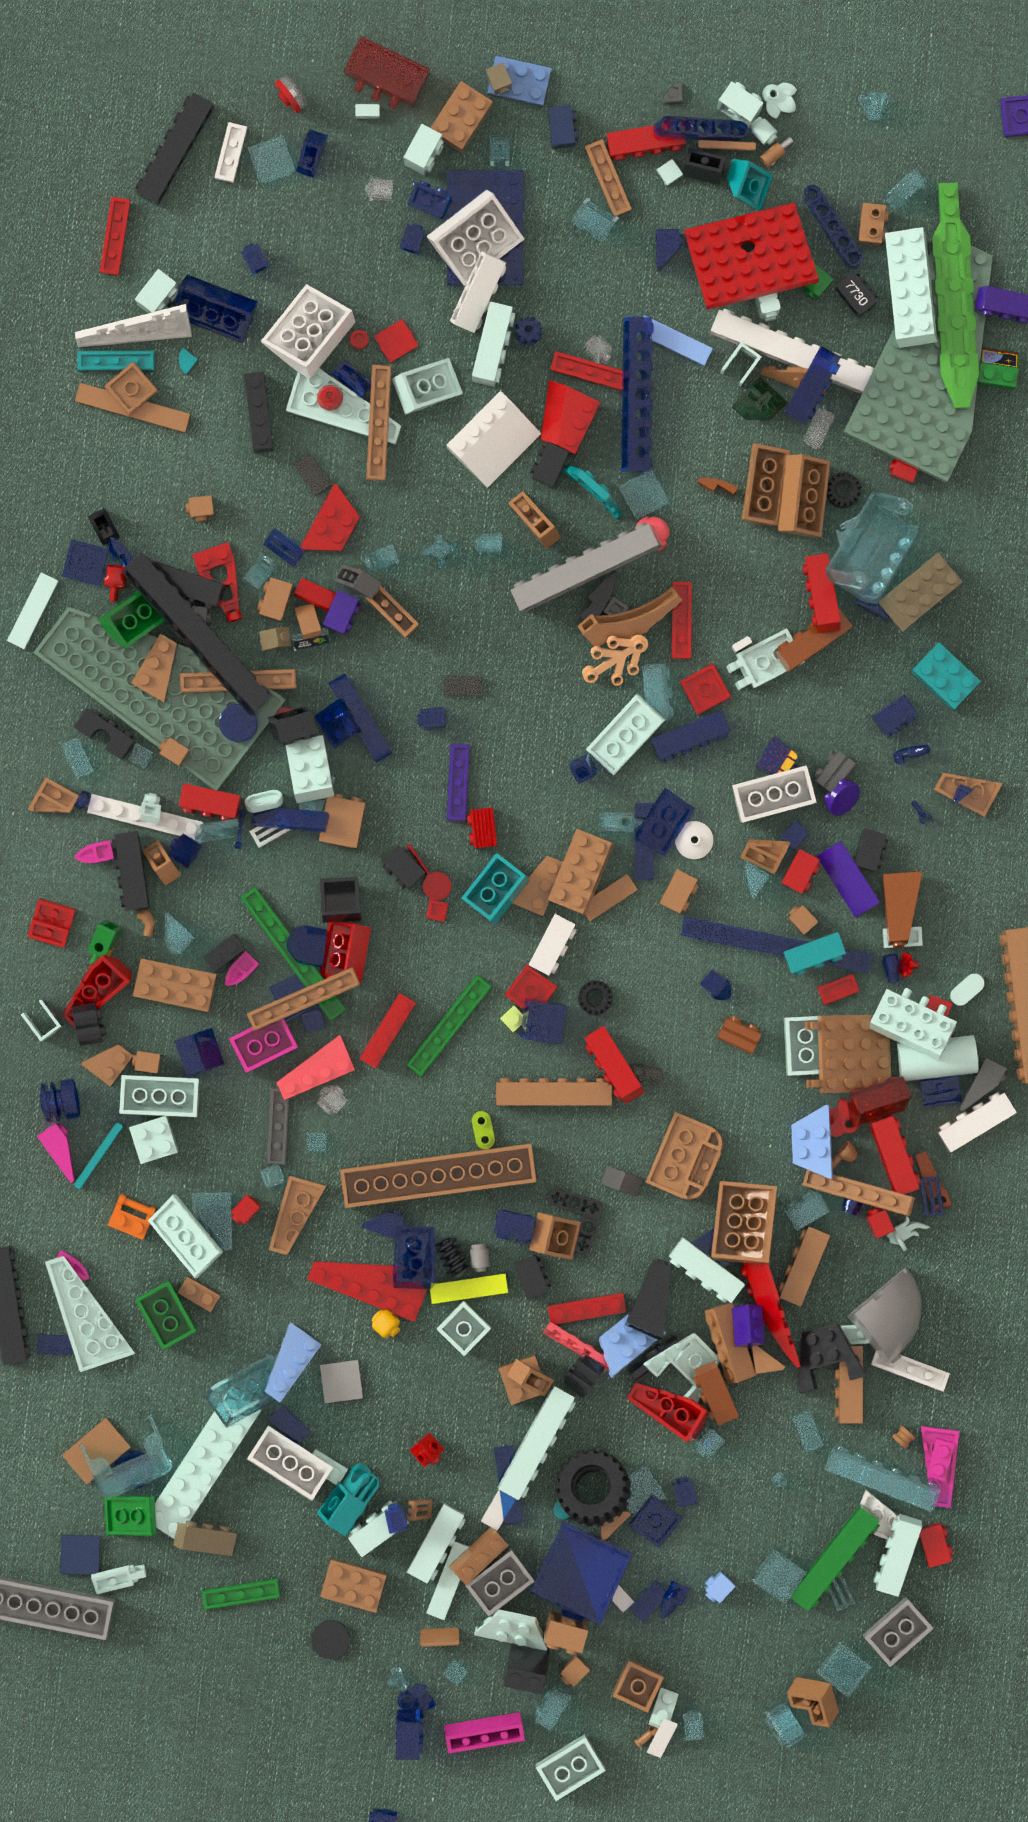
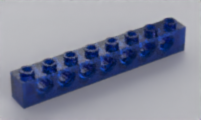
M630 316L623 318L621 472H648L652 465L650 449L652 447V439L650 438L652 419L650 418V411L653 407L651 400V391L653 389L651 353L654 348L652 342V333L654 331L652 317ZM637 333H640L642 337L641 342L637 339ZM637 352L641 354L640 361L636 357ZM637 371H639L641 374L640 380H638L636 377ZM637 390H638V391L640 392V394H641L640 399H638V398L636 397V391H637ZM636 410L640 411V418L636 417ZM636 429L640 431L639 438L635 434ZM636 448H638L640 451L639 457H637L635 454Z

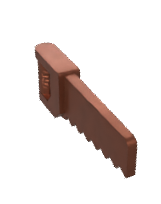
M927 1151L916 1154L915 1158L927 1190L926 1194L933 1214H936L939 1210L951 1207L947 1190H945L944 1186H941L942 1182L939 1181V1176H936L937 1172L934 1171V1166L931 1165L932 1161L929 1160ZM938 1196L945 1197V1201L934 1204L932 1199Z

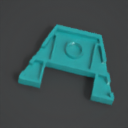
M570 465L564 467L562 471L574 482H579L605 505V509L617 520L622 516V512L609 494L610 490L601 483L599 485L596 483L593 474L588 470L584 472L582 469Z

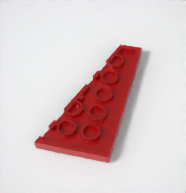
M314 1261L307 1280L380 1309L390 1310L395 1315L415 1322L436 1268Z

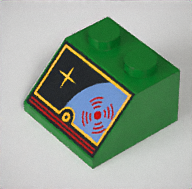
M982 347L977 385L1013 391L1016 388L1019 352Z

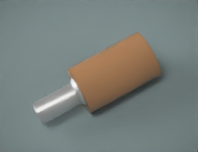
M788 137L781 144L776 142L761 154L759 159L767 168L772 166L785 154L784 149L792 144L793 140L791 137Z

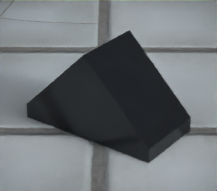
M105 508L88 516L102 545L120 538Z

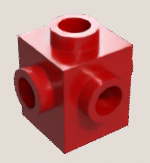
M429 1432L409 1451L425 1468L430 1463L432 1465L437 1463L441 1459L440 1454L445 1449Z

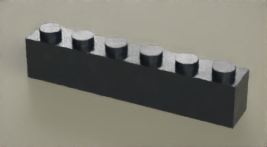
M192 93L191 97L187 96L185 99L182 113L178 112L176 115L174 127L166 132L164 137L166 141L163 146L160 145L157 148L155 160L153 163L150 162L145 170L147 174L136 185L138 196L156 206L160 204L214 109L213 103L195 93Z
M10 1246L0 1248V1348L3 1365L25 1362L31 1356L30 1347L25 1343V1337H28L27 1328L22 1323V1318H25L24 1309L19 1304V1299H22L21 1290L16 1285V1280H19L17 1269H14L13 1261H16L14 1250H11Z

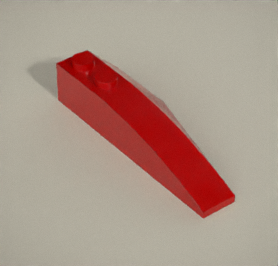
M742 1263L743 1267L740 1270L743 1279H748L749 1285L746 1288L749 1297L753 1296L756 1305L762 1306L763 1320L781 1349L797 1368L801 1367L794 1343L791 1340L789 1327L785 1321L784 1311L779 1303L780 1298L769 1264Z

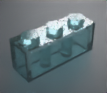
M665 663L642 665L645 701L665 719L664 722H670V717H674L673 705L669 706L668 699L672 698L671 686L667 687V679H670L669 667L665 668Z

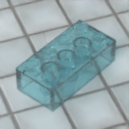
M272 1354L265 1356L209 1388L204 1398L226 1428L276 1401V1399L265 1392L276 1360Z

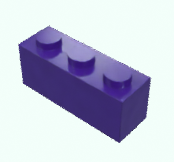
M990 286L978 288L975 311L982 312L984 316H993L994 314L998 315L999 319L1010 320L1012 318L1016 319L1017 323L1027 324L1028 294Z

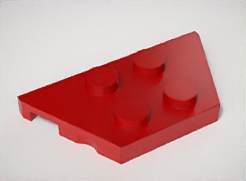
M335 483L300 546L301 550L342 551L358 523L359 515Z

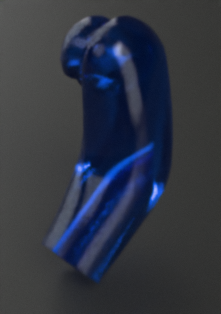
M928 744L900 749L893 753V757H895L894 762L896 764H903L905 762L904 758H917L929 754L930 747Z

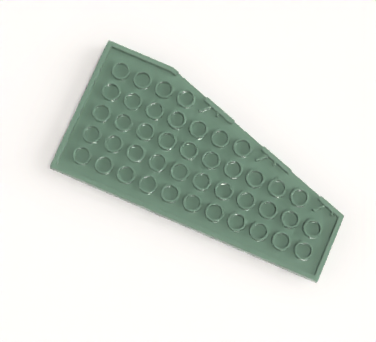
M971 245L970 266L974 292L972 293L973 312L976 317L975 342L980 367L985 316L982 315V312L975 311L978 288L989 286L993 256ZM932 248L928 259L937 342L899 348L894 327L843 434L947 483L972 432L978 380L970 407L954 408L940 372L939 355L941 354L940 332L937 325V317L939 315L937 294H935V257H933Z

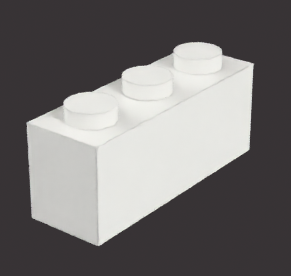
M555 914L529 966L548 976L550 973L554 974L559 966V963L556 962L559 955L563 957L568 948L565 945L568 938L572 940L577 931L574 928L575 924Z

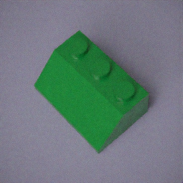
M139 591L98 618L106 633L124 649L165 621Z

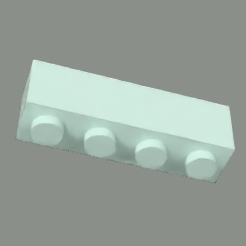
M683 1237L669 1254V1257L672 1258L670 1262L678 1268L680 1266L684 1267L689 1277L694 1280L696 1277L702 1281L701 1285L708 1291H711V1289L718 1293L716 1297L724 1303L727 1300L732 1303L745 1285L741 1280Z
M444 1502L407 1573L425 1583H428L429 1580H434L438 1572L436 1570L438 1563L442 1564L447 1556V1553H445L447 1546L452 1547L456 1539L454 1534L457 1528L461 1530L466 1521L463 1518V1512Z
M899 1514L898 1519L893 1520L891 1527L893 1534L892 1537L888 1536L885 1548L888 1549L886 1554L881 1556L879 1563L881 1569L880 1572H876L873 1581L876 1583V1590L899 1596L922 1529L921 1520Z

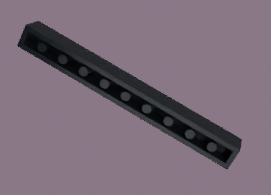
M141 553L122 571L124 576L251 716L270 699L271 696L267 688L256 681L255 675L251 671L246 670L241 659L235 657L230 652L231 649L225 642H221L216 631L205 624V620L200 614L195 613L190 602L179 595V591L174 585L169 584L164 573L160 570L158 571L153 566L152 560Z

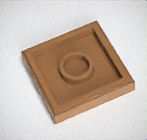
M134 362L129 364L104 386L129 416L158 392L156 387Z

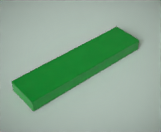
M278 1578L201 1591L204 1610L281 1598Z

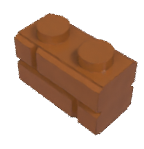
M726 1017L717 1039L753 1054L762 1034L758 1032L759 1028L752 1024H749L747 1027L741 1024L742 1020L737 1017Z

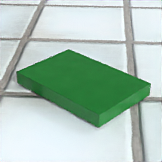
M104 1496L106 1535H157L154 1496Z

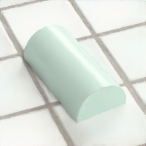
M974 1035L950 1038L939 1061L904 1044H897L901 1082L978 1073V1055Z
M122 1075L119 1114L175 1117L198 1116L199 1079Z

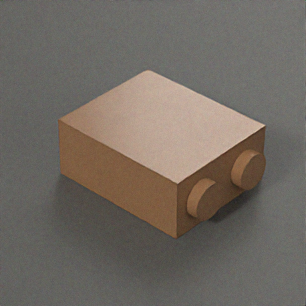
M335 793L333 797L327 798L319 842L357 849L366 805L362 802L361 798L351 797V800L343 799V795Z

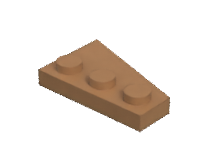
M942 773L934 791L985 817L1003 783Z
M547 856L528 877L530 881L512 904L544 916L549 903L548 897L563 862Z

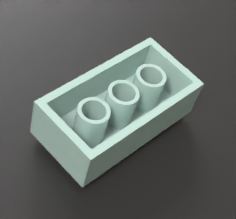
M490 302L472 373V382L495 387L496 382L499 383L502 369L499 366L500 364L504 365L506 357L504 346L509 345L511 332L508 330L509 327L513 328L515 321L513 307Z

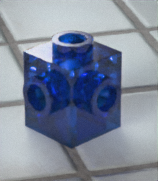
M527 316L524 320L521 318L515 325L516 339L523 345L531 346L533 342L536 344L542 337L541 323L534 317L530 319ZM527 326L532 328V331L530 333H527L525 331V328Z
M183 833L179 839L175 838L170 844L172 849L169 856L188 868L197 858L202 845Z

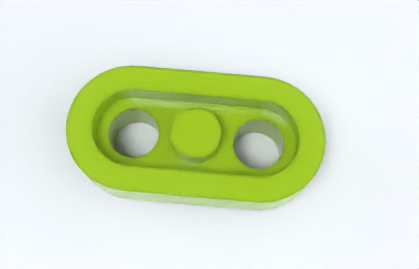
M484 1111L476 1112L472 1117L476 1144L481 1149H489L495 1142L491 1118ZM480 1117L485 1119V1123L482 1125L478 1123V1118ZM483 1136H487L489 1138L488 1143H483L481 1141Z

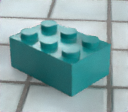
M940 642L911 671L915 677L952 711L981 682Z
M496 853L461 899L495 925L530 879Z

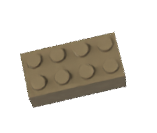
M937 553L878 603L903 632L963 581L942 556Z

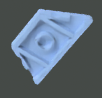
M825 1105L791 1125L793 1163L828 1179H833L830 1106Z
M628 1315L599 1338L611 1378L658 1341L625 1326Z

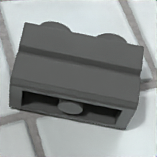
M839 750L836 753L832 751L825 760L828 764L824 769L820 767L814 775L816 777L814 782L828 793L837 787L841 779H846L856 766L854 761Z

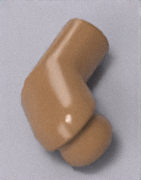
M146 909L139 910L137 918L141 919L145 924L143 935L152 937L156 923L155 918L150 911Z

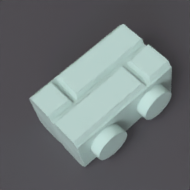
M777 293L755 298L759 318L765 319V322L775 320L776 316H778L781 307L779 299H777Z

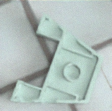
M692 1333L646 1361L643 1365L658 1377L671 1363L693 1385L684 1397L693 1399L698 1403L701 1398L700 1394L703 1391L701 1387L697 1388L693 1377L696 1376L694 1369L713 1361L718 1366L719 1359L696 1334Z

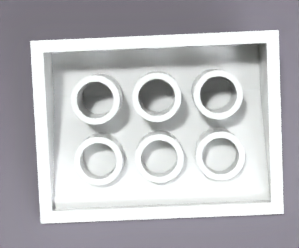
M488 190L480 194L427 236L436 251L464 286L469 280L481 251L500 259L524 240V237L494 194Z
M306 284L261 342L294 370L311 379L354 325V315L351 309Z
M500 391L447 444V449L488 488L541 433L514 403Z

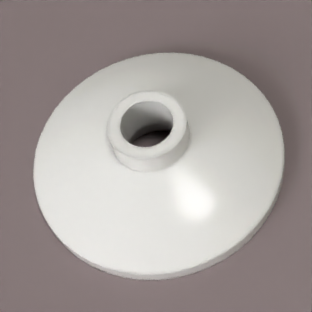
M698 821L687 822L676 833V848L686 858L700 859L710 852L713 846V834L704 823ZM693 836L698 838V842L695 844L691 842Z

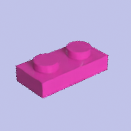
M936 1439L927 1477L946 1481L955 1443Z

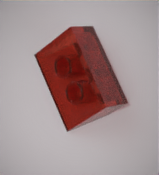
M893 1076L888 1078L886 1082L880 1084L875 1082L870 1084L868 1088H857L851 1091L847 1103L852 1128L905 1111L912 1095L904 1077L897 1078Z

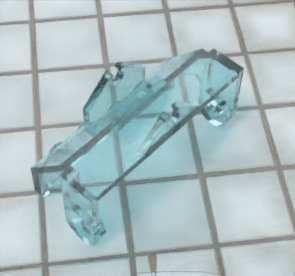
M872 491L858 516L839 525L841 529L845 528L846 530L843 532L836 530L840 546L825 569L830 582L838 584L861 601L878 605L921 532L919 526L907 524L896 515H909L913 509L912 503L902 497Z

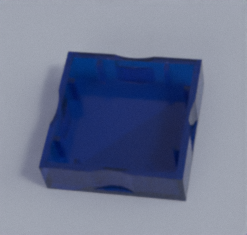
M563 1521L530 1593L600 1626L633 1553L610 1542L599 1540L588 1532Z

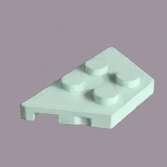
M498 1609L491 1617L484 1620V1624L481 1627H475V1636L547 1651L548 1644L544 1643L543 1631L538 1626L539 1623L536 1617Z

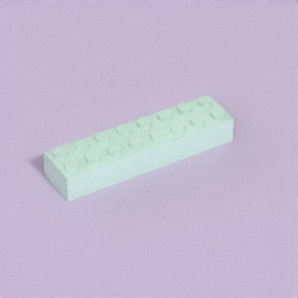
M229 1388L156 1501V1528L175 1539L178 1523H186V1521L191 1520L261 1412V1407L232 1388Z

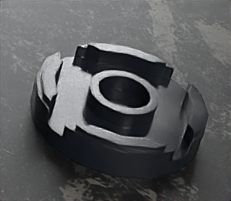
M334 1620L321 1622L312 1634L313 1649L319 1656L325 1659L339 1658L349 1647V1632L340 1622Z

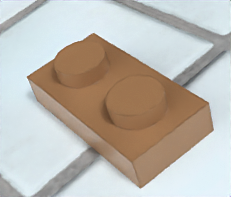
M187 1276L178 1291V1294L209 1312L213 1310L221 1296Z

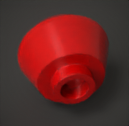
M325 385L318 391L317 402L324 410L333 411L341 406L343 394L337 386Z

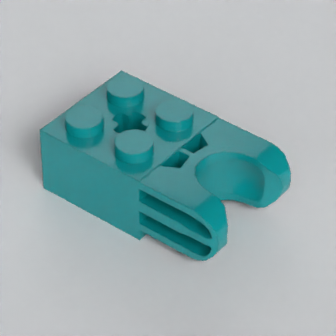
M361 1463L354 1465L342 1483L338 1481L317 1514L329 1527L346 1536L353 1529L357 1518L364 1513L367 1503L378 1489L379 1479L370 1472L366 1465Z

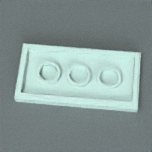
M636 694L586 750L612 775H615L665 719L640 695Z
M172 1195L148 1220L194 1278H198L223 1253L177 1195Z

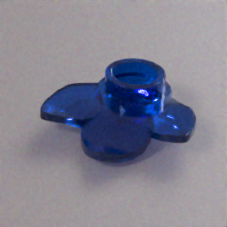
M413 1685L409 1691L401 1692L397 1698L398 1706L406 1711L409 1719L416 1722H423V1711L431 1709L436 1705L434 1699L430 1695L425 1694L427 1690L426 1685ZM408 1697L411 1701L406 1703L403 1699Z

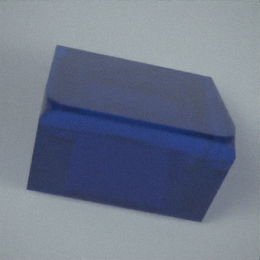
M962 784L958 785L952 803H958L974 789Z

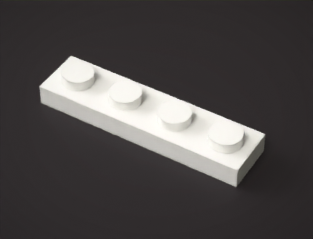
M875 1351L870 1364L944 1392L950 1375L948 1372L902 1356L894 1364L892 1362L886 1364L877 1351Z

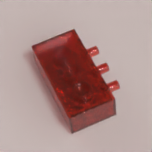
M360 36L344 72L346 76L357 81L354 91L361 93L365 84L375 89L371 99L378 101L381 93L392 97L388 106L395 109L399 101L414 108L430 75V68Z

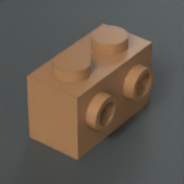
M862 204L857 244L880 247L882 241L886 240L885 233L887 230H883L884 222H888L889 211H885L886 205Z

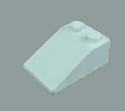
M449 358L403 372L392 379L405 415L463 394Z

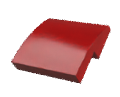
M39 898L34 917L31 921L28 938L65 948L76 908Z

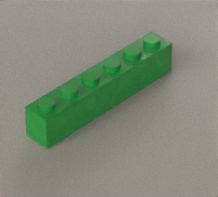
M860 1504L790 1592V1598L807 1611L811 1607L814 1609L820 1602L819 1597L821 1594H826L832 1587L831 1582L833 1579H838L844 1572L842 1568L845 1564H850L854 1560L856 1550L858 1548L862 1549L866 1545L868 1535L870 1533L874 1534L880 1526L878 1524L879 1517Z

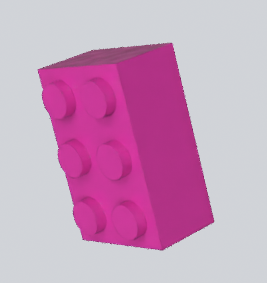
M285 1018L257 1031H254L253 1027L229 1038L246 1073L299 1048Z

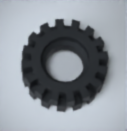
M841 472L830 479L827 486V498L831 501L832 505L834 504L838 508L851 507L857 502L861 494V484H859L858 478L854 477L855 475ZM846 483L850 486L851 494L848 497H840L837 494L836 488L839 484Z
M596 980L590 981L581 987L578 1001L580 1007L586 1013L600 1015L610 1008L613 996L609 986L604 982ZM593 990L600 991L603 995V1001L599 1005H592L588 1001V995Z

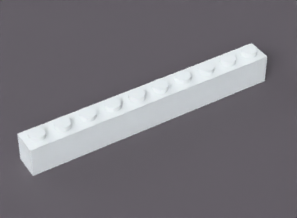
M723 309V311H718L710 331L711 335L736 345L742 342L756 353L792 367L816 368V371H827L828 368H832L834 372L830 382L859 394L863 393L874 370L871 366L866 365L862 367L858 365V362L853 359L840 358L841 355L836 352L830 351V353L822 351L823 348L818 345H807L803 339L794 337V339L789 338L787 333L777 330L774 332L769 330L770 327L765 324H754L748 317L741 316L739 318L734 316V312Z

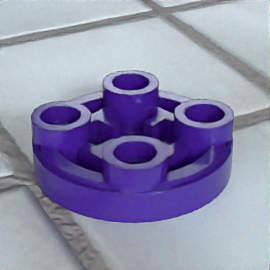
M841 779L837 787L832 792L827 793L824 801L827 803V810L834 816L847 813L856 804L860 796V788L853 781Z

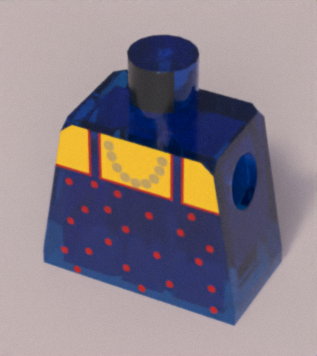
M774 736L756 764L755 769L770 775L799 767L794 764L798 755L779 738Z

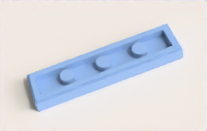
M645 315L636 331V334L702 366H705L713 349Z

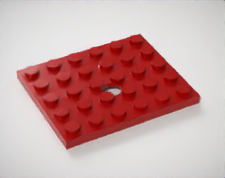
M795 202L684 229V236L707 310L819 282ZM746 242L755 244L754 251L746 252L744 249H741V246Z

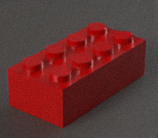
M889 1115L869 1122L868 1124L892 1191L906 1194L918 1190V1184H921L920 1178L917 1173L913 1172L911 1167L914 1166L912 1156L906 1153L905 1148L908 1145L905 1137L900 1136L899 1130L901 1126L898 1118Z

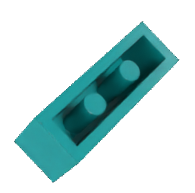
M838 932L783 952L790 974L795 973L796 976L806 973V968L813 966L816 969L824 966V961L831 959L833 963L843 959L842 955L846 954Z

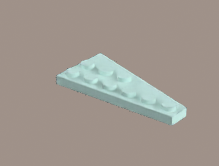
M60 1256L45 1261L79 1371L82 1372L135 1354L65 1257Z

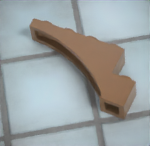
M671 587L651 602L627 612L604 616H594L591 614L578 625V628L594 647H600L605 644L610 636L631 639L634 635L647 633L669 611L676 608L682 601V598Z

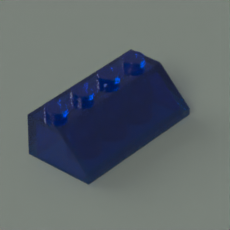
M186 274L179 286L174 307L186 304L191 324L243 343L253 320L258 301Z

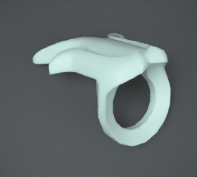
M906 1216L902 1223L894 1227L895 1231L886 1236L889 1238L890 1243L900 1245L903 1251H906L907 1247L903 1241L913 1235L919 1237L918 1232L914 1229H928L930 1226L916 1221L909 1223V1217Z

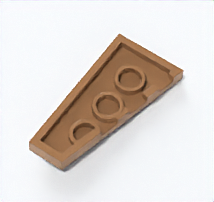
M289 1176L269 1246L270 1251L288 1255L325 1190L326 1185Z

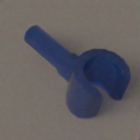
M915 800L911 802L920 816V823L926 825L923 822L925 816H928L929 820L932 821V816L924 813Z

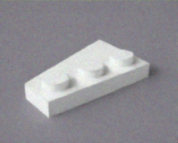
M866 1489L860 1504L879 1517L878 1524L880 1526L874 1535L887 1539L888 1536L892 1537V1523L894 1519H898V1515Z

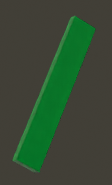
M476 975L406 1065L422 1077L492 986L479 975Z

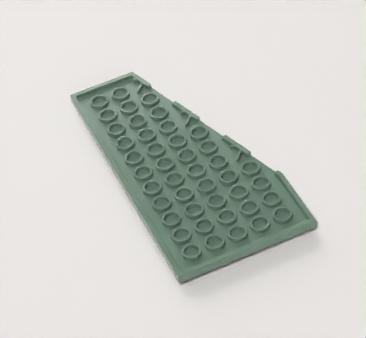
M68 607L33 653L158 748L164 739L168 740L170 737L189 749L190 752L182 766L216 791L222 786L269 724L268 717L276 715L286 702L274 690H268L271 696L270 699L250 716L228 691L181 693L180 673L210 672V670L190 648L177 644L164 703L131 684L158 637L145 634L124 649L106 633L98 621L99 617Z

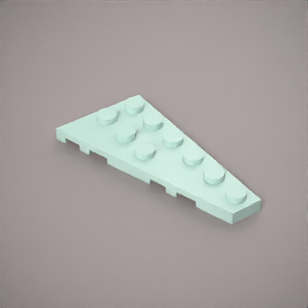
M320 368L311 379L297 372L286 412L361 435H369L370 403L363 400ZM325 385H335L343 394V402L336 410H324L317 402L318 391ZM389 418L388 443L396 445L401 425Z

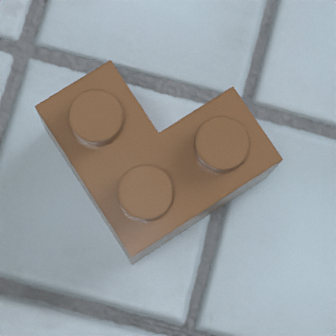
M797 1677L787 1692L791 1707L808 1710L812 1725L829 1728L839 1713L831 1683Z

